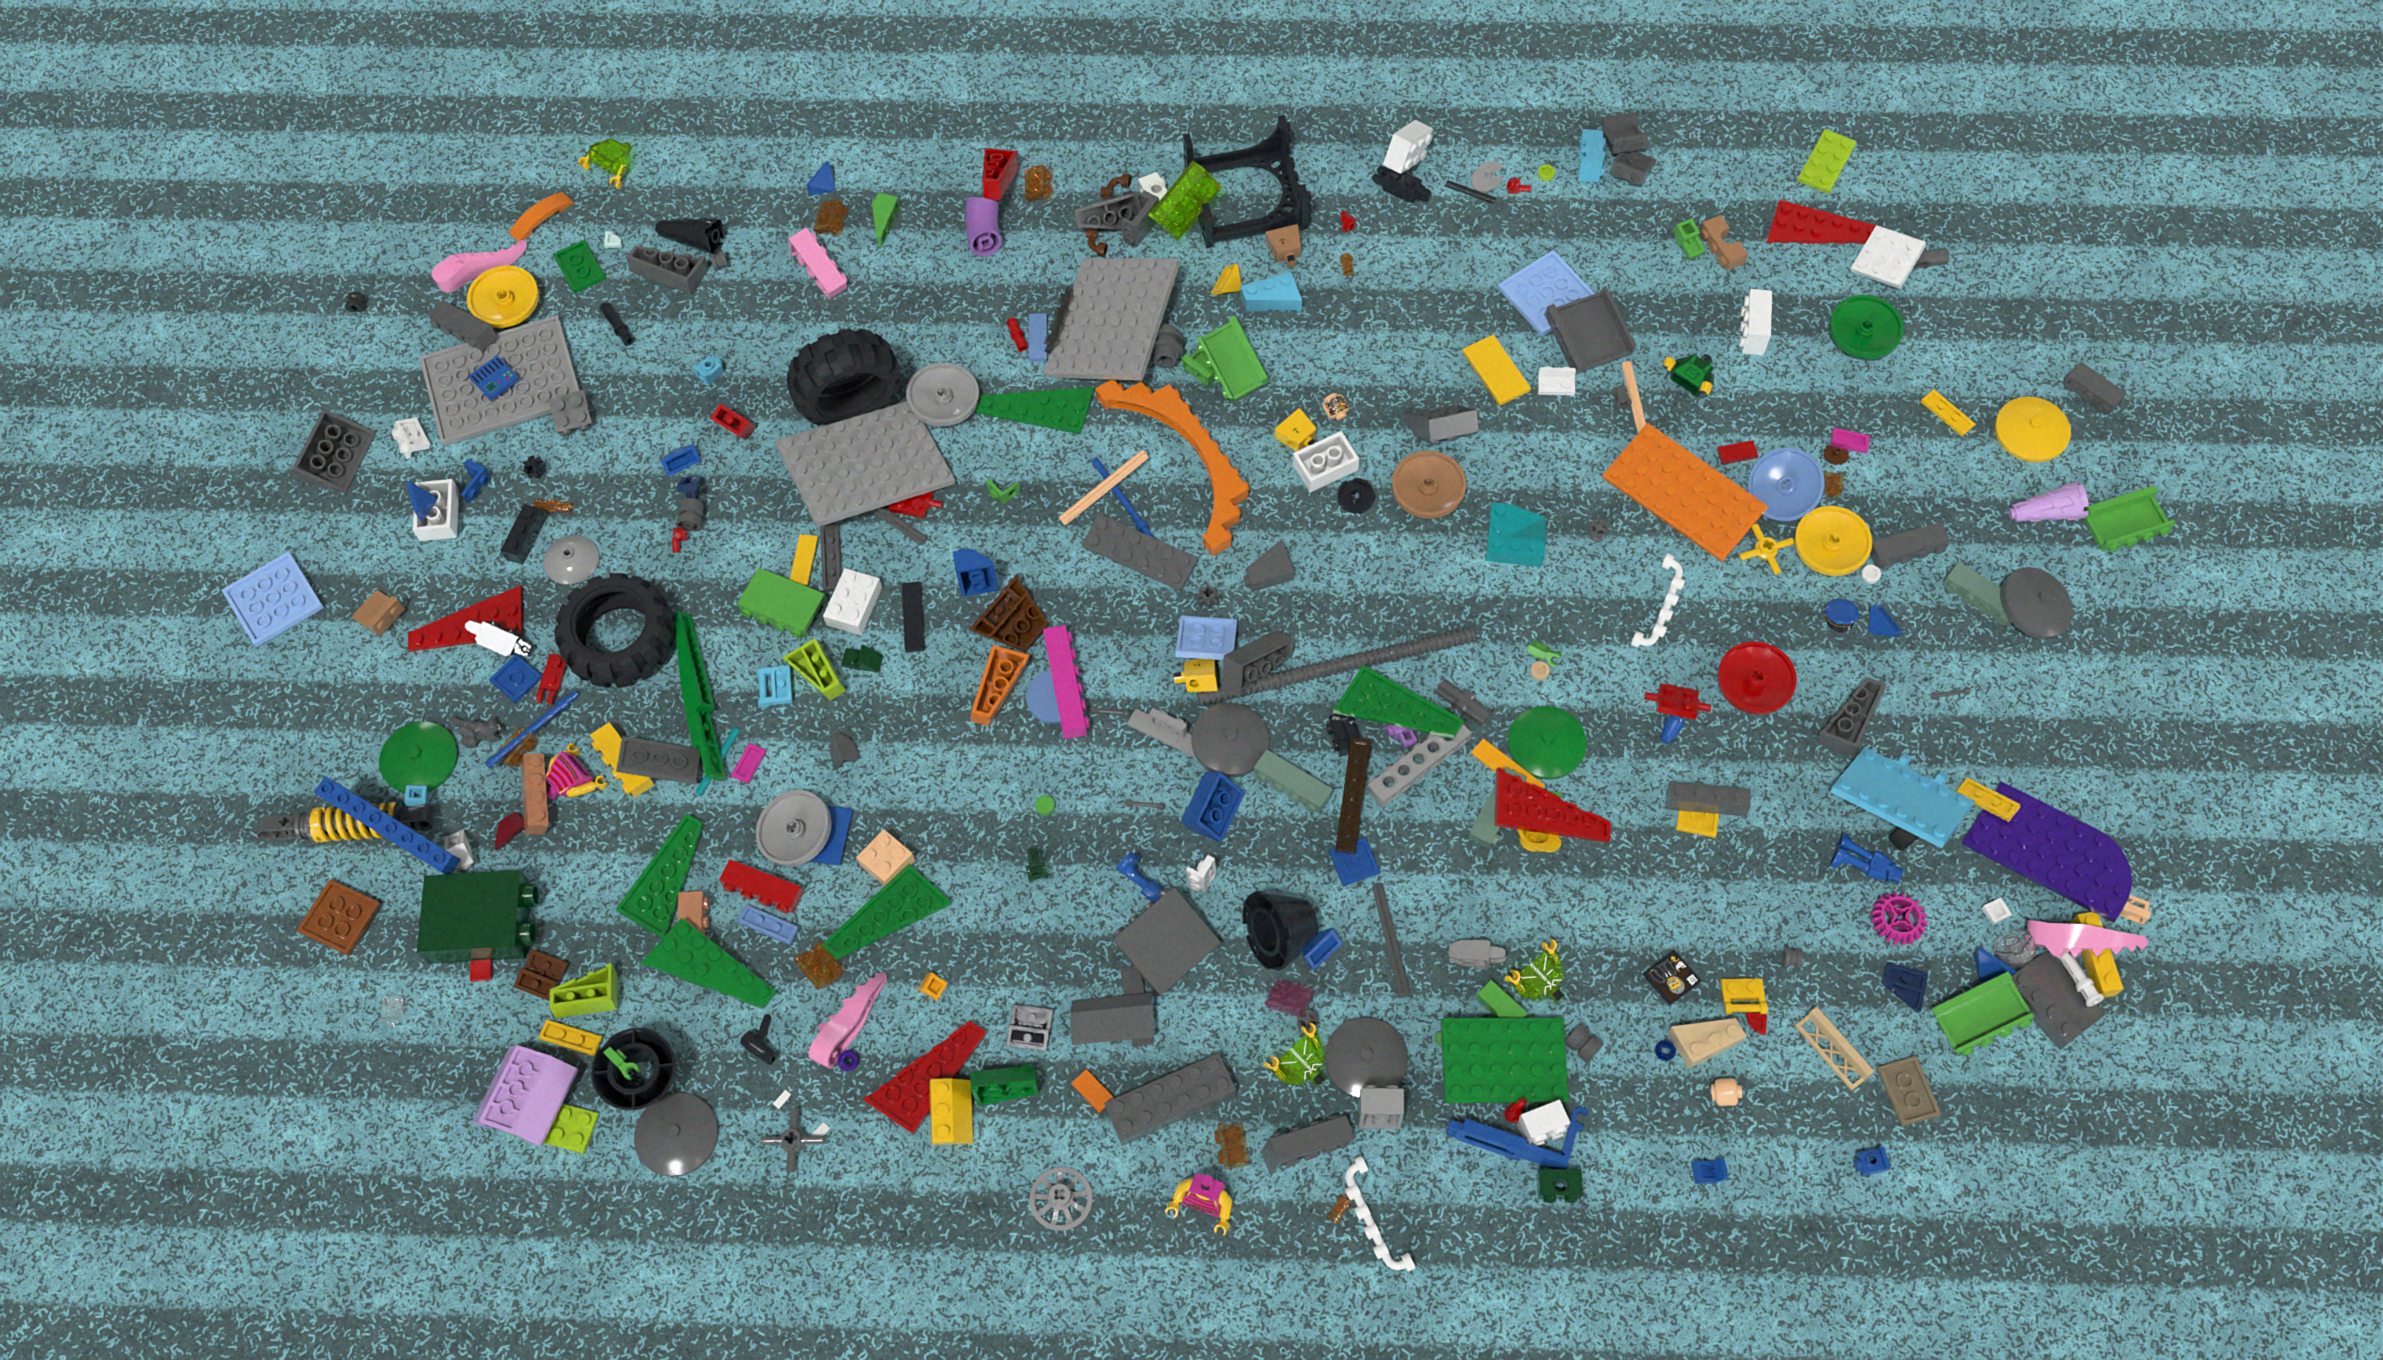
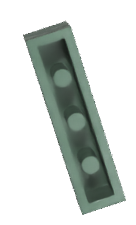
M1958 561L1942 585L1948 592L1962 597L1965 603L1973 604L1981 613L1989 614L1995 618L1997 623L2009 627L2012 622L2002 605V588Z
M1267 749L1254 766V775L1257 780L1262 783L1268 782L1275 791L1286 793L1290 800L1295 803L1301 802L1312 813L1317 812L1320 814L1332 797V788Z
M1507 767L1504 768L1506 773L1512 776L1516 775L1526 782L1527 777ZM1495 787L1469 833V839L1488 849L1491 848L1492 844L1497 845L1501 837L1498 833L1501 828L1505 829V827L1494 826Z

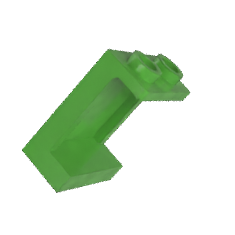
M1198 348L1191 356L1185 354L1181 358L1182 367L1209 387L1215 381L1213 374L1216 372L1213 367L1209 368L1205 360L1208 358L1206 353H1202Z

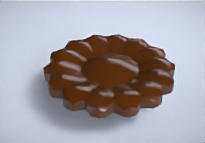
M1827 445L1823 450V456L1830 464L1842 465L1849 458L1847 449Z

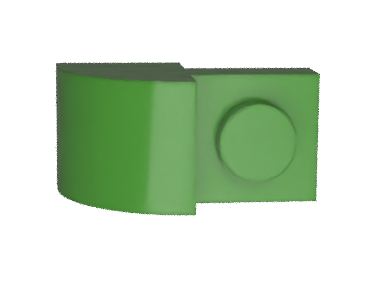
M1692 218L1677 224L1674 229L1676 243L1679 247H1682L1688 260L1703 255L1706 252L1698 237L1700 232Z

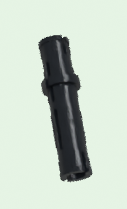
M602 303L599 309L613 327L615 335L620 337L625 346L631 345L634 342V338L628 332L626 324L622 323L610 303Z

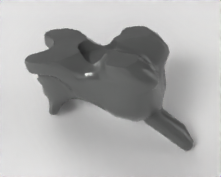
M491 716L485 722L450 717V720L459 726L457 731L462 736L461 743L467 748H475L479 740L491 743L501 740V736L496 734L500 730V725L495 721L494 716Z

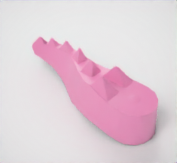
M519 240L517 245L513 244L509 249H500L498 252L450 255L433 268L432 277L443 292L456 291L470 280L491 268L514 263L526 250V241Z
M2028 920L2025 943L2047 948L2053 956L2061 958L2067 952H2071L2073 957L2076 958L2082 950H2092L2095 956H2099L2104 949H2112L2115 954H2118L2126 947L2134 951L2136 946H2139L2143 950L2149 941L2145 936L2086 924L2046 923Z
M875 973L874 978H867L868 982L865 985L855 987L856 993L852 997L842 1000L843 1008L837 1014L830 1015L828 1022L818 1025L819 1034L812 1042L809 1050V1058L829 1069H832L837 1064L840 1053L848 1048L863 1028L873 1003L887 981L886 973Z

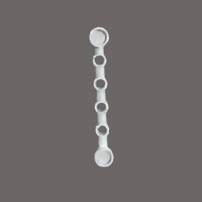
M1666 554L1661 567L1667 570L1670 567L1674 568L1675 575L1651 637L1643 638L1644 634L1636 631L1631 645L1637 648L1639 645H1653L1659 636L1663 638L1667 627L1663 626L1664 622H1669L1673 611L1669 609L1671 605H1676L1679 598L1676 595V591H1681L1685 580L1681 579L1683 575L1682 566L1673 560L1674 556L1671 554Z
M1361 1155L1354 1158L1355 1163L1346 1171L1345 1179L1348 1188L1345 1191L1349 1200L1354 1199L1358 1206L1354 1210L1358 1219H1364L1367 1225L1363 1229L1368 1239L1373 1238L1376 1244L1373 1250L1377 1258H1382L1385 1264L1393 1270L1406 1268L1409 1272L1416 1267L1409 1253L1401 1255V1261L1397 1262L1392 1259L1354 1180L1355 1172L1359 1171L1360 1174L1368 1171V1168Z

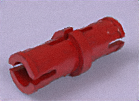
M1014 317L1009 318L1006 321V325L1010 330V337L1014 340L1018 352L1028 350L1029 346L1024 338V331L1019 327L1017 319Z

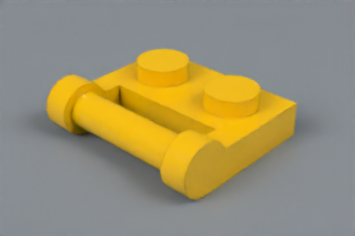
M1721 979L1720 985L1725 1015L1732 1014V1012H1759L1760 1014H1767L1768 1007L1762 979ZM1731 1001H1757L1758 1004H1732Z

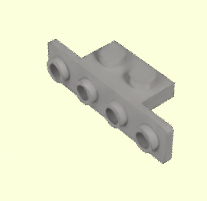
M1152 708L1149 714L1138 709L1134 711L1128 721L1129 727L1195 757L1191 745V734L1187 733V724L1182 719L1173 718L1165 711Z

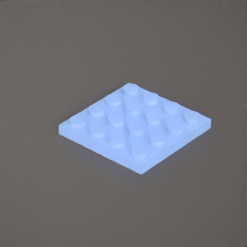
M1554 250L1498 284L1497 288L1541 336L1552 331L1544 315L1549 305L1555 304L1558 307L1595 294Z
M289 551L222 589L230 606L256 647L324 608Z

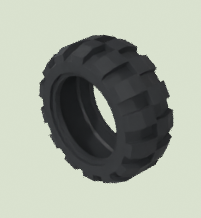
M851 328L842 329L835 334L829 335L827 333L820 336L816 342L808 343L799 350V356L793 357L789 364L786 380L787 388L798 413L818 426L821 424L829 425L879 410L882 406H887L894 399V393L899 390L901 368L891 345L877 333L874 334L871 330L861 328L858 331H853ZM851 374H855V375H853V376H851V377H849V378H847V379H844V380H842V381L834 382V381H836V380H838V379H840V378H842V377H845V376H848V375H851Z
M609 573V578L605 579L598 575L588 579V585L582 589L577 586L567 596L569 603L561 605L556 618L559 625H556L554 629L555 643L560 650L559 653L571 671L581 680H590L592 685L609 688L610 683H615L617 688L632 686V680L641 677L644 681L655 673L653 668L657 664L662 666L669 656L670 650L668 646H673L676 633L673 625V614L665 597L658 588L652 587L649 581L632 575L629 579L627 574ZM625 608L639 611L645 615V625L640 636L625 649L612 653H600L586 647V637L590 627L605 613Z

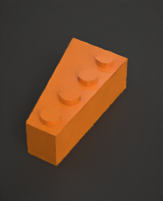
M996 645L992 646L971 711V722L990 726L1028 666L1030 655Z

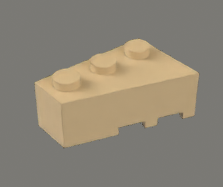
M1736 1018L1671 1026L1668 1031V1035L1688 1069L1743 1043L1747 1037Z

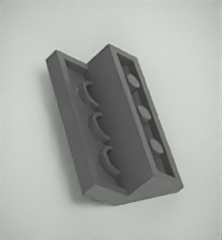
M1153 993L1072 1001L1070 1012L1072 1044L1079 1045L1154 1037Z

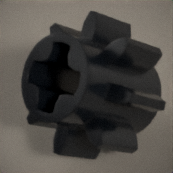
M532 455L523 462V472L528 475V478L534 475L535 479H538L542 474L546 473V463H544L541 457L535 458Z

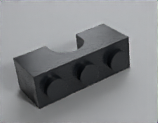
M523 505L500 550L506 560L521 565L524 564L531 550L529 547L530 537L533 532L539 534L546 520L541 508Z

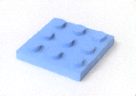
M1181 615L1175 657L1223 661L1224 655L1234 651L1237 619Z

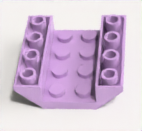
M519 1045L510 1046L472 1123L488 1129L492 1127L515 1135L526 1142L542 1146L579 1069L550 1055Z

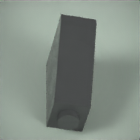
M1283 541L1277 542L1246 568V576L1243 577L1245 586L1250 587L1251 592L1294 580V570Z

